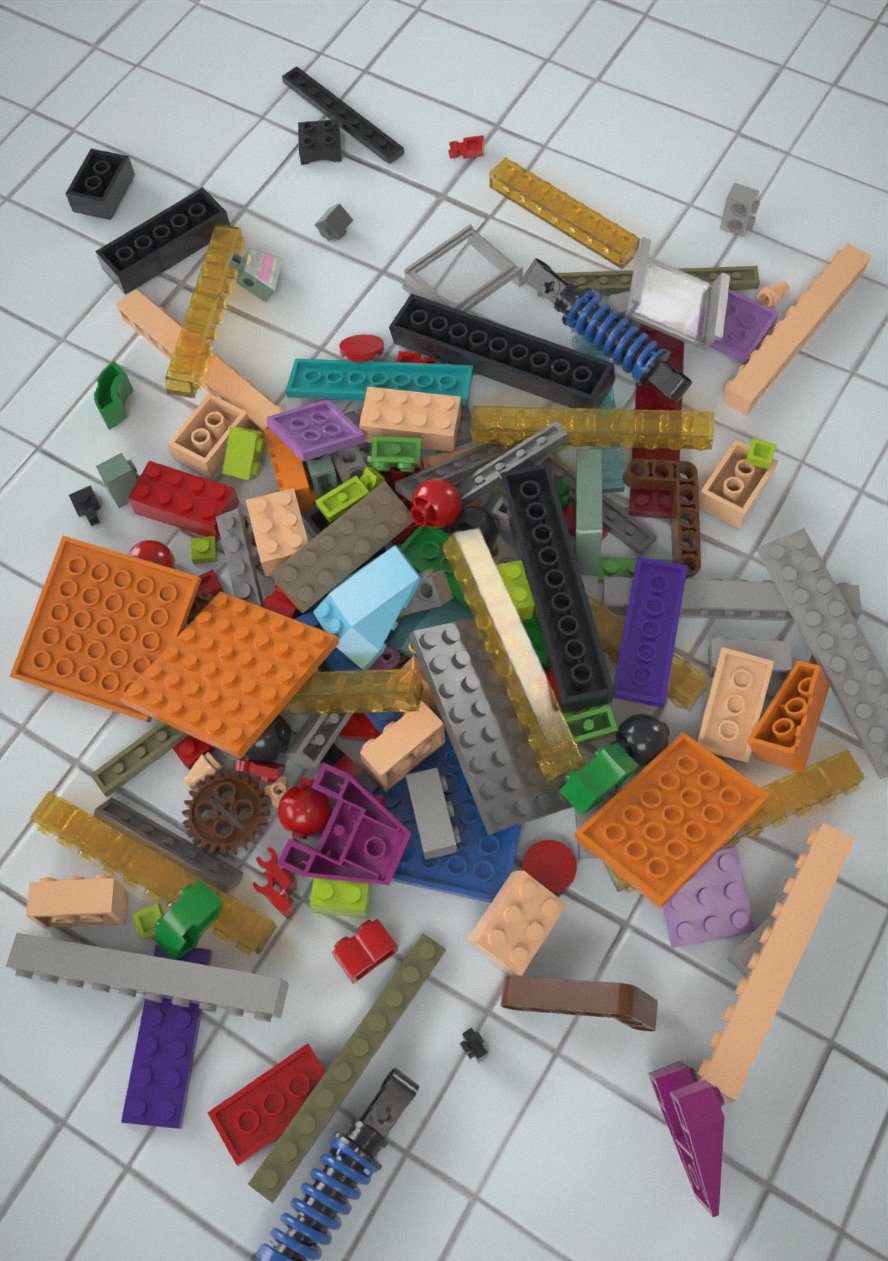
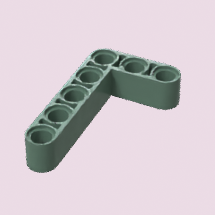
M577 449L574 552L581 575H599L602 542L601 449Z

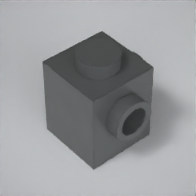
M339 203L330 207L315 223V226L319 230L320 235L326 238L327 241L335 238L339 240L347 233L346 228L353 219Z

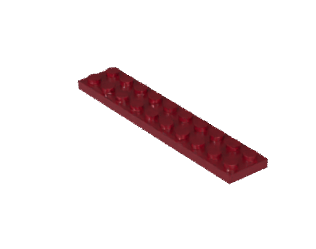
M663 321L685 331V322ZM640 323L639 336L643 333L648 335V340L644 346L646 347L650 342L656 341L658 346L655 353L659 349H668L671 352L668 363L683 373L684 341ZM636 382L631 461L634 459L680 461L682 398L679 402H675L668 398L653 383L642 388ZM631 471L633 475L640 476L638 472ZM655 472L658 477L664 478L661 473ZM630 488L628 514L638 517L671 519L670 490Z

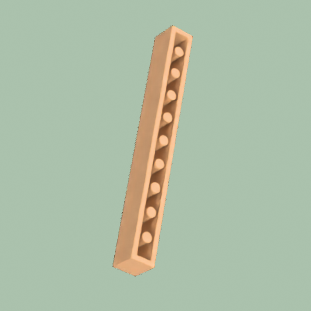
M847 244L842 251L838 250L832 259V263H827L823 268L819 279L814 278L808 292L804 291L800 295L797 305L795 307L791 306L785 315V319L777 322L772 335H767L761 343V348L759 350L755 349L748 360L749 362L746 365L742 364L735 379H730L723 389L725 392L723 402L747 415L863 275L871 255L850 244Z
M135 289L116 304L123 321L205 391L246 411L252 430L264 432V429L269 428L267 426L268 416L285 412L279 405L275 406L270 402V399L264 392H258L248 379L244 380L240 377V374L234 367L227 366L221 356L218 354L214 355L204 342L200 343L197 341L190 330H184L175 318L171 319L161 306L157 307L154 305L148 295H143Z
M825 823L818 830H811L806 840V844L810 845L807 853L801 852L794 868L798 869L795 878L789 877L783 889V892L787 894L784 902L778 901L771 914L775 921L771 928L766 926L759 942L763 944L760 953H753L747 965L751 972L747 979L742 977L736 988L735 994L739 995L735 1006L729 1004L722 1019L727 1023L722 1033L717 1030L711 1041L710 1047L714 1051L709 1060L707 1058L703 1059L697 1071V1075L701 1076L700 1080L705 1079L714 1087L717 1086L721 1091L723 1099L729 1103L736 1101L854 843L855 838Z

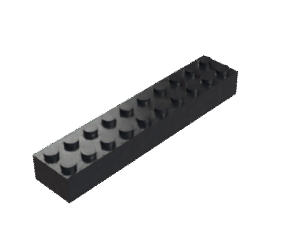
M412 293L389 326L393 342L398 346L451 365H473L475 374L594 417L615 382V367L612 362Z
M549 463L501 472L499 488L519 560H522L535 604L533 614L560 714L612 703L615 690Z

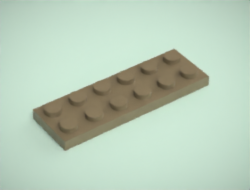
M384 481L269 575L297 609L304 613L414 522L410 511Z

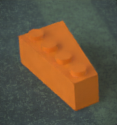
M270 428L264 429L279 491L294 488L301 516L314 509L313 503L317 500L314 488L309 489L308 483L312 482L309 470H304L303 464H306V461H302Z
M797 661L747 740L757 760L804 773L830 686L820 665Z

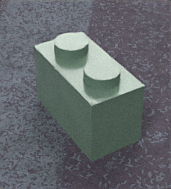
M120 453L96 466L118 508L129 503L127 498L140 477L132 460L126 461L123 454Z

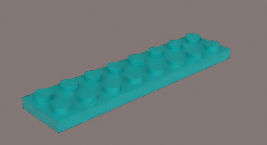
M295 359L285 392L288 398L365 401L367 388L375 387L461 397V405H468L474 369L473 365Z

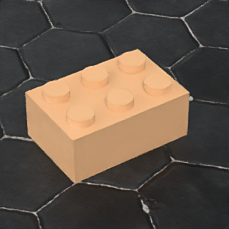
M209 393L168 442L174 460L212 479L224 464L230 427L239 426L252 429L246 411Z
M735 439L700 491L699 508L740 529L773 478L779 461L773 458L769 470L745 463L750 446Z
M294 488L246 500L265 577L270 576L269 574L308 543Z
M423 701L417 705H411L406 709L401 719L396 723H389L378 738L370 739L364 744L360 752L364 770L386 793L445 743L444 723Z
M512 871L466 942L509 975L522 976L567 904L525 871Z
M97 875L95 879L70 876L65 881H57V879L50 877L40 878V882H29L26 916L44 929L126 925L128 891L110 875Z

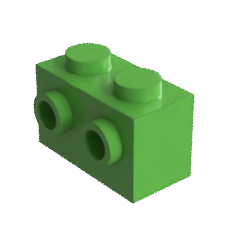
M602 705L587 708V712L577 714V711L562 715V719H559L557 724L565 749L611 737L618 732L611 705L604 707Z

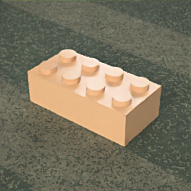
M368 387L359 428L365 434V442L372 443L373 436L421 438L422 449L454 452L461 418V397Z

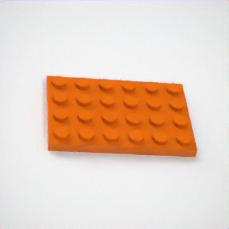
M682 732L575 832V839L652 903L662 909L769 801L770 795Z

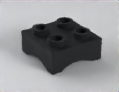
M339 119L298 122L301 165H307L317 160L342 162Z

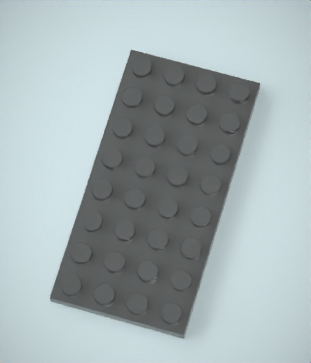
M495 613L412 631L409 634V638L488 835L573 808L571 803L560 792L561 788L566 784L564 781L567 776L566 770L500 614Z

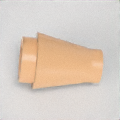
M781 281L762 288L757 296L758 303L774 308L784 295L789 292L788 283Z
M208 751L205 755L201 754L183 780L194 790L197 787V782L201 784L206 782V775L210 779L213 778L215 772L218 771L220 773L219 770L223 766Z

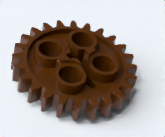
M226 770L224 777H221L218 771H216L215 779L211 780L206 775V784L202 785L197 782L196 785L199 790L197 792L189 791L193 799L184 800V804L189 809L182 811L183 816L189 818L182 823L185 828H190L186 831V834L189 838L194 837L192 840L194 845L201 844L200 848L202 851H207L210 848L213 856H216L218 851L221 850L222 855L227 857L230 849H232L235 855H238V847L242 846L247 851V842L251 841L257 844L254 836L256 834L264 835L260 826L269 825L268 820L263 816L271 814L269 808L265 807L270 804L268 798H262L265 796V791L263 788L258 789L260 786L258 781L251 782L249 774L242 779V775L238 770L232 777L230 771ZM233 791L230 798L222 799L224 792ZM214 797L226 811L231 812L234 819L242 824L243 828L239 829L226 814H222L218 806L210 801V798ZM251 808L249 815L245 817L239 816L241 810ZM213 809L211 816L202 818L204 811ZM224 827H231L229 834L225 836L219 835Z

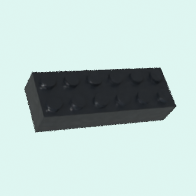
M202 187L96 250L95 253L102 270L126 295L231 231L227 211Z

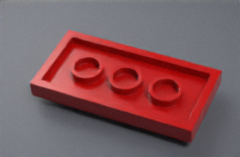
M309 1043L207 1112L236 1166L242 1165L282 1136L326 1073Z

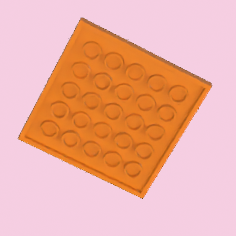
M62 536L9 677L150 723L152 717L124 705L120 697L184 630L202 579L179 570Z
M220 591L120 699L126 706L241 759L339 644L336 635Z

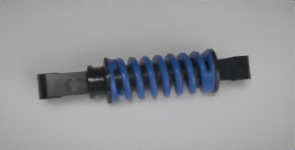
M537 258L534 259L522 279L554 303V309L564 314L562 321L565 326L575 328L576 333L580 336L585 335L586 341L594 343L597 350H603L604 356L607 358H613L615 365H622L624 372L632 373L633 379L639 383V386L644 388L648 384L653 383L668 398L679 402L693 382L685 374L668 363L671 352L668 349H659L655 353L658 346L656 341L650 342L645 347L648 335L643 333L635 339L639 328L632 326L628 329L629 320L627 318L619 322L620 313L618 311H613L609 314L611 306L608 303L600 307L601 297L594 293L593 289L587 287L581 291L576 283L572 282L569 284L545 262Z
M396 1067L390 1071L361 1118H353L351 1121L352 1127H350L349 1132L343 1134L336 1131L334 1133V1138L330 1142L331 1150L329 1153L331 1155L324 1153L320 1157V1162L325 1168L323 1171L318 1168L311 1170L310 1176L315 1181L313 1186L308 1183H303L300 1186L301 1192L305 1195L303 1200L294 1197L290 1201L291 1207L299 1213L298 1216L295 1218L287 1212L282 1213L280 1216L281 1222L289 1228L287 1232L284 1233L276 1227L271 1229L270 1236L279 1243L276 1247L271 1241H268L267 1244H261L257 1252L253 1253L250 1257L252 1261H309L308 1259L319 1260L321 1258L322 1250L317 1243L322 1245H329L331 1243L332 1235L328 1229L338 1230L342 1226V1221L337 1214H350L352 1206L347 1199L358 1200L361 1197V1190L357 1184L368 1185L371 1182L372 1175L382 1168V1165L376 1158L377 1154L381 1151V1148H386L388 1141L385 1138L396 1124L404 1109L417 1094L420 1086ZM379 1108L385 1109V1113L388 1115L385 1120L379 1119V1115L376 1113Z

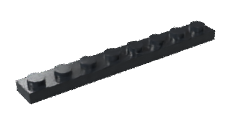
M294 67L282 76V81L285 85L329 119H339V125L342 129L389 165L404 155V147L299 67Z

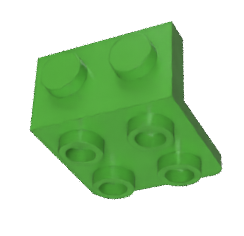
M373 436L372 456H367V462L373 468H376L377 471H390V467H398L397 469H400L401 472H414L415 468H421L422 439Z

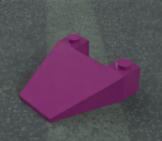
M323 762L312 788L338 800L317 848L296 838L288 839L277 865L305 877L390 885L412 832L353 774Z
M679 1061L648 1074L694 1195L712 1217H716L719 1215L725 1119L721 1106H724L725 1103L717 1086L714 1087L705 1079L698 1081L694 1069Z

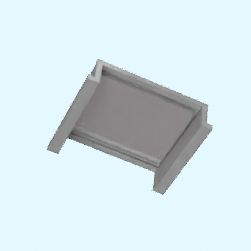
M470 224L404 269L405 284L402 285V288L409 295L412 293L467 312L509 281H512L518 287H521L526 282L522 279L523 267H517L475 231Z
M642 237L640 247L634 255L636 258L625 317L702 350H706L716 339L721 341L723 339L730 275L722 272L712 284L649 257L651 240Z

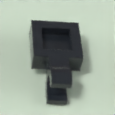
M91 485L69 494L79 517L85 515L91 527L100 523L95 510L101 508Z
M471 1027L462 1033L463 1041L460 1042V1046L469 1059L475 1057L479 1063L488 1057V1052L483 1046L485 1041L478 1031L474 1032Z

